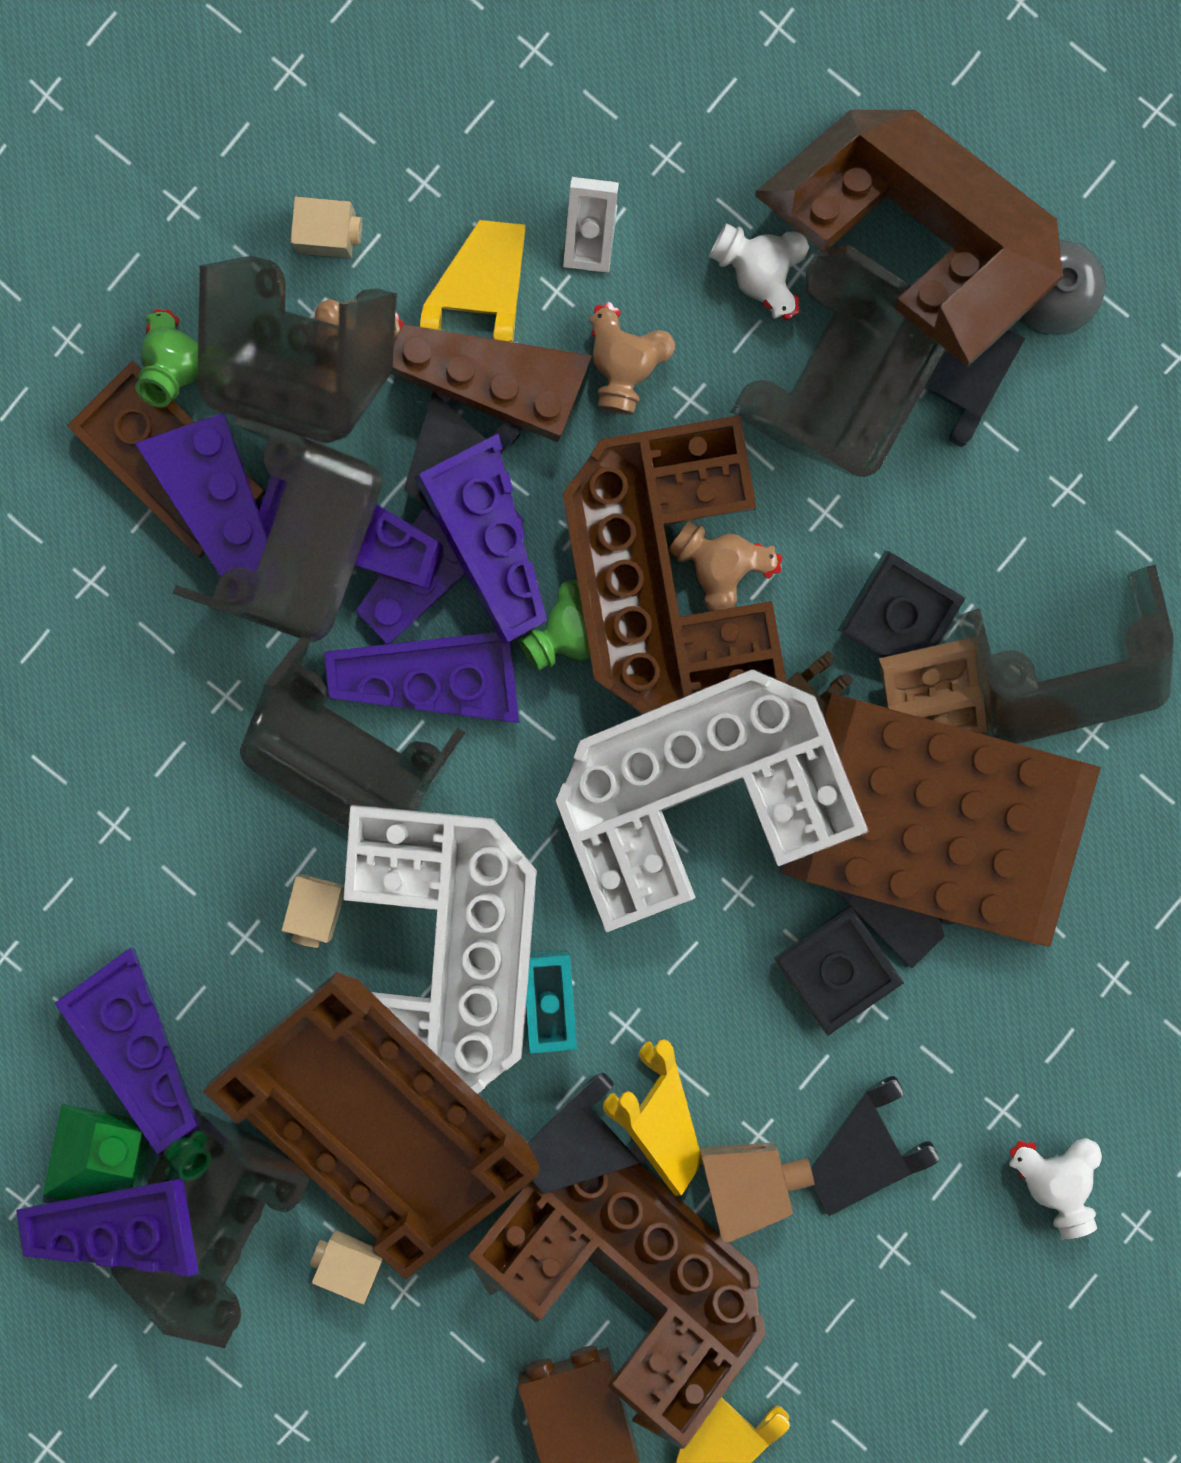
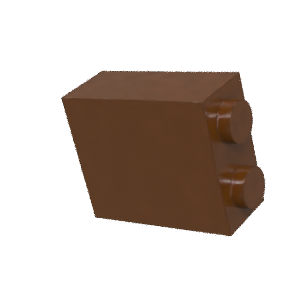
M594 1345L582 1347L573 1351L570 1354L571 1358L555 1363L550 1358L537 1360L528 1364L525 1367L526 1371L519 1374L518 1388L540 1463H640L639 1451L625 1403L607 1386L616 1375L608 1347L600 1350Z

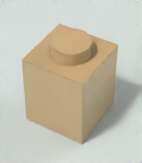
M295 197L290 243L296 253L352 258L353 245H360L362 238V217H356L352 203L349 201Z
M305 874L296 876L282 931L293 934L292 942L308 947L318 948L320 941L327 943L332 940L344 898L345 885Z
M335 1230L329 1242L320 1239L309 1265L317 1269L312 1284L364 1305L383 1258L373 1250V1245Z

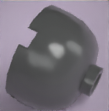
M1059 240L1063 272L1062 279L1020 318L1023 324L1037 333L1045 335L1049 333L1055 335L1074 333L1089 323L1102 305L1106 288L1103 266L1095 254L1080 243Z

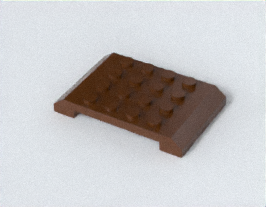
M829 693L823 718L869 832L781 865L780 873L816 885L1022 941L1051 947L1101 767Z
M335 972L210 1080L203 1091L237 1124L246 1117L376 1238L373 1250L405 1280L534 1180L540 1168L527 1141L358 979Z

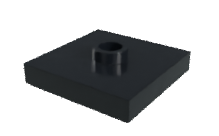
M885 550L837 631L882 658L936 646L940 643L966 598L890 551Z
M850 905L774 957L827 1036L904 984L897 971Z

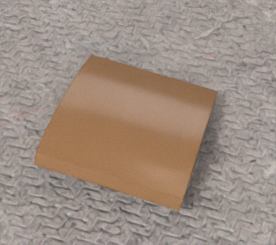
M970 638L879 659L887 708L972 732L987 733L984 696L978 683L975 647Z

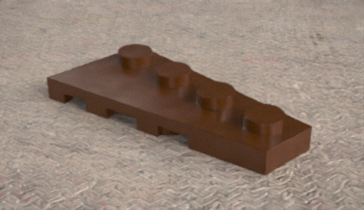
M403 324L384 372L558 442L592 355Z

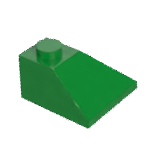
M67 1104L61 1105L42 1196L69 1200L140 1186L149 1141L133 1118Z

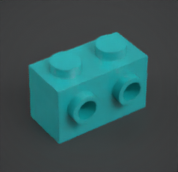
M567 950L530 953L523 1040H527L530 1054L577 1050L571 961Z

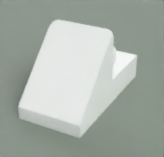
M572 177L563 267L609 273L617 214L618 182Z

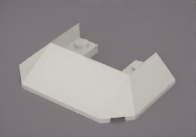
M755 670L747 671L580 740L573 757L575 761L567 781L562 784L556 799L557 806L606 933L696 898L662 811L741 779H744L778 866L869 832L815 696Z
M352 805L350 806L344 900L437 910L431 998L371 993L478 1094L486 1085L502 1072L507 1071L522 1057L537 870L494 819Z

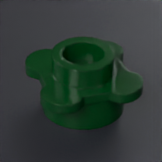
M197 1131L190 1138L182 1137L172 1142L166 1148L164 1155L168 1159V1167L165 1170V1176L169 1180L180 1178L183 1181H192L200 1177L208 1169L211 1162V1154L204 1147L208 1139L204 1132Z

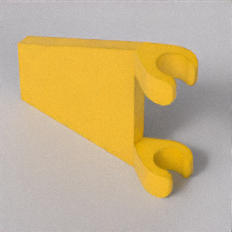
M479 220L423 304L420 327L441 330L442 309L496 315L494 339L514 342L526 225Z
M665 1039L659 1040L655 1047L652 1042L647 1041L640 1049L639 1057L646 1066L658 1073L660 1077L640 1106L636 1096L627 1091L619 1099L615 1093L609 1094L603 1103V1110L611 1119L627 1130L675 1196H680L689 1185L703 1160L677 1069L674 1049L671 1043Z
M721 1397L684 1449H679L675 1463H752L770 1444L787 1432L790 1426L789 1414L782 1407L774 1406L755 1429Z

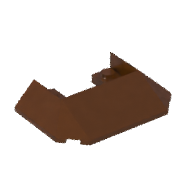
M849 110L756 190V198L824 252L886 197L890 198L951 246L953 249L898 298L895 309L967 367L1055 287L1063 276L1057 218L916 110Z
M737 415L601 439L578 474L562 493L594 680L642 714L750 670H755L787 684L773 601L679 617L664 530L665 525L756 509L741 416Z
M641 1164L629 1166L542 1194L532 1182L528 1183L520 1190L466 1257L490 1295L501 1291L534 1322H538L544 1317L587 1260L651 1315L656 1321L607 1386L637 1412L631 1421L681 1449L688 1445L766 1335L763 1315L760 1316L756 1288L759 1287L757 1267L730 1243L723 1244L720 1234Z

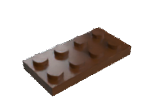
M132 360L67 427L197 557L202 558L206 554L135 444L136 442L195 423V421L174 400H171L165 407H155L143 401L135 388L141 368ZM247 474L257 503L265 495V491Z

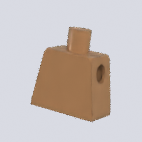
M775 1143L700 1148L723 1244L732 1242L791 1216L793 1211L788 1192L815 1185L808 1158L781 1164Z

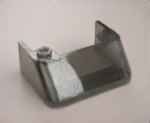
M236 415L233 425L268 442L264 454L265 467L272 476L288 482L256 572L242 567L228 570L220 578L213 598L175 585L173 594L308 642L319 641L326 637L333 627L381 491L382 480L380 473L374 466L363 460L295 433Z
M1156 564L1129 573L1140 618L1134 620L1126 629L1124 645L1128 660L1038 682L1031 660L1023 653L1004 651L991 655L980 609L959 615L964 638H970L975 647L978 683L984 696L987 729L992 737L1020 744L1160 708L1167 702L1172 687L1174 635Z
M303 634L264 685L240 747V756L243 762L258 775L348 830L350 806L352 805L421 812L445 773L465 732L457 728L442 751L430 743L419 741L409 743L402 753L389 747L324 706L328 697V691L322 678L314 671L307 670L301 666L312 639L308 635Z

